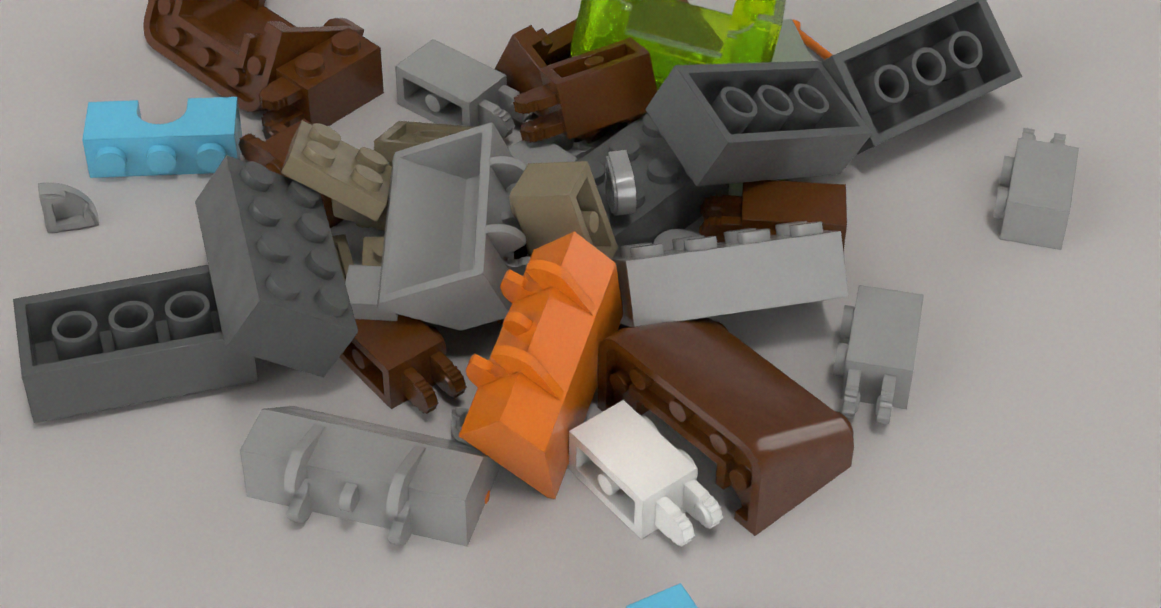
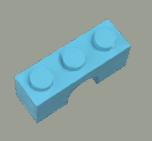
M188 98L187 109L183 116L166 124H152L143 121L138 100L88 102L82 141L90 178L215 173L226 155L241 160V150L238 144L239 138L242 137L238 98Z

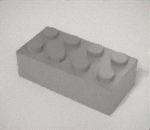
M807 221L775 225L776 235H770L769 229L756 230V228L727 231L724 232L725 242L717 243L716 236L704 237V235L676 238L672 239L673 249L663 250L662 243L652 244V242L620 246L621 256L613 257L612 259L617 267L624 313L620 323L634 327L849 297L841 231L823 230L822 221L808 223Z

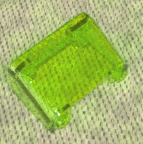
M581 0L571 43V55L574 57L631 37L650 52L657 91L675 65L772 62L783 23L786 0H736L732 15L677 0Z

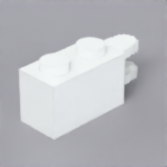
M624 400L569 431V470L640 539L659 529L668 538H671L673 543L675 542L677 546L680 545L682 547L692 541L691 538L695 536L693 524L686 517L685 512H688L696 521L699 520L701 525L709 529L719 524V521L724 518L718 501L697 481L698 468L690 455L682 449L675 448L659 433L655 424L648 417L639 415Z

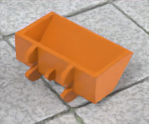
M575 231L534 249L523 276L512 270H508L505 273L500 289L504 297L512 304L505 316L503 327L492 350L490 359L487 360L474 354L468 362L466 375L478 388L458 435L551 499H556L569 464V431L584 423L598 385V352L600 342L618 331L624 314L616 263Z

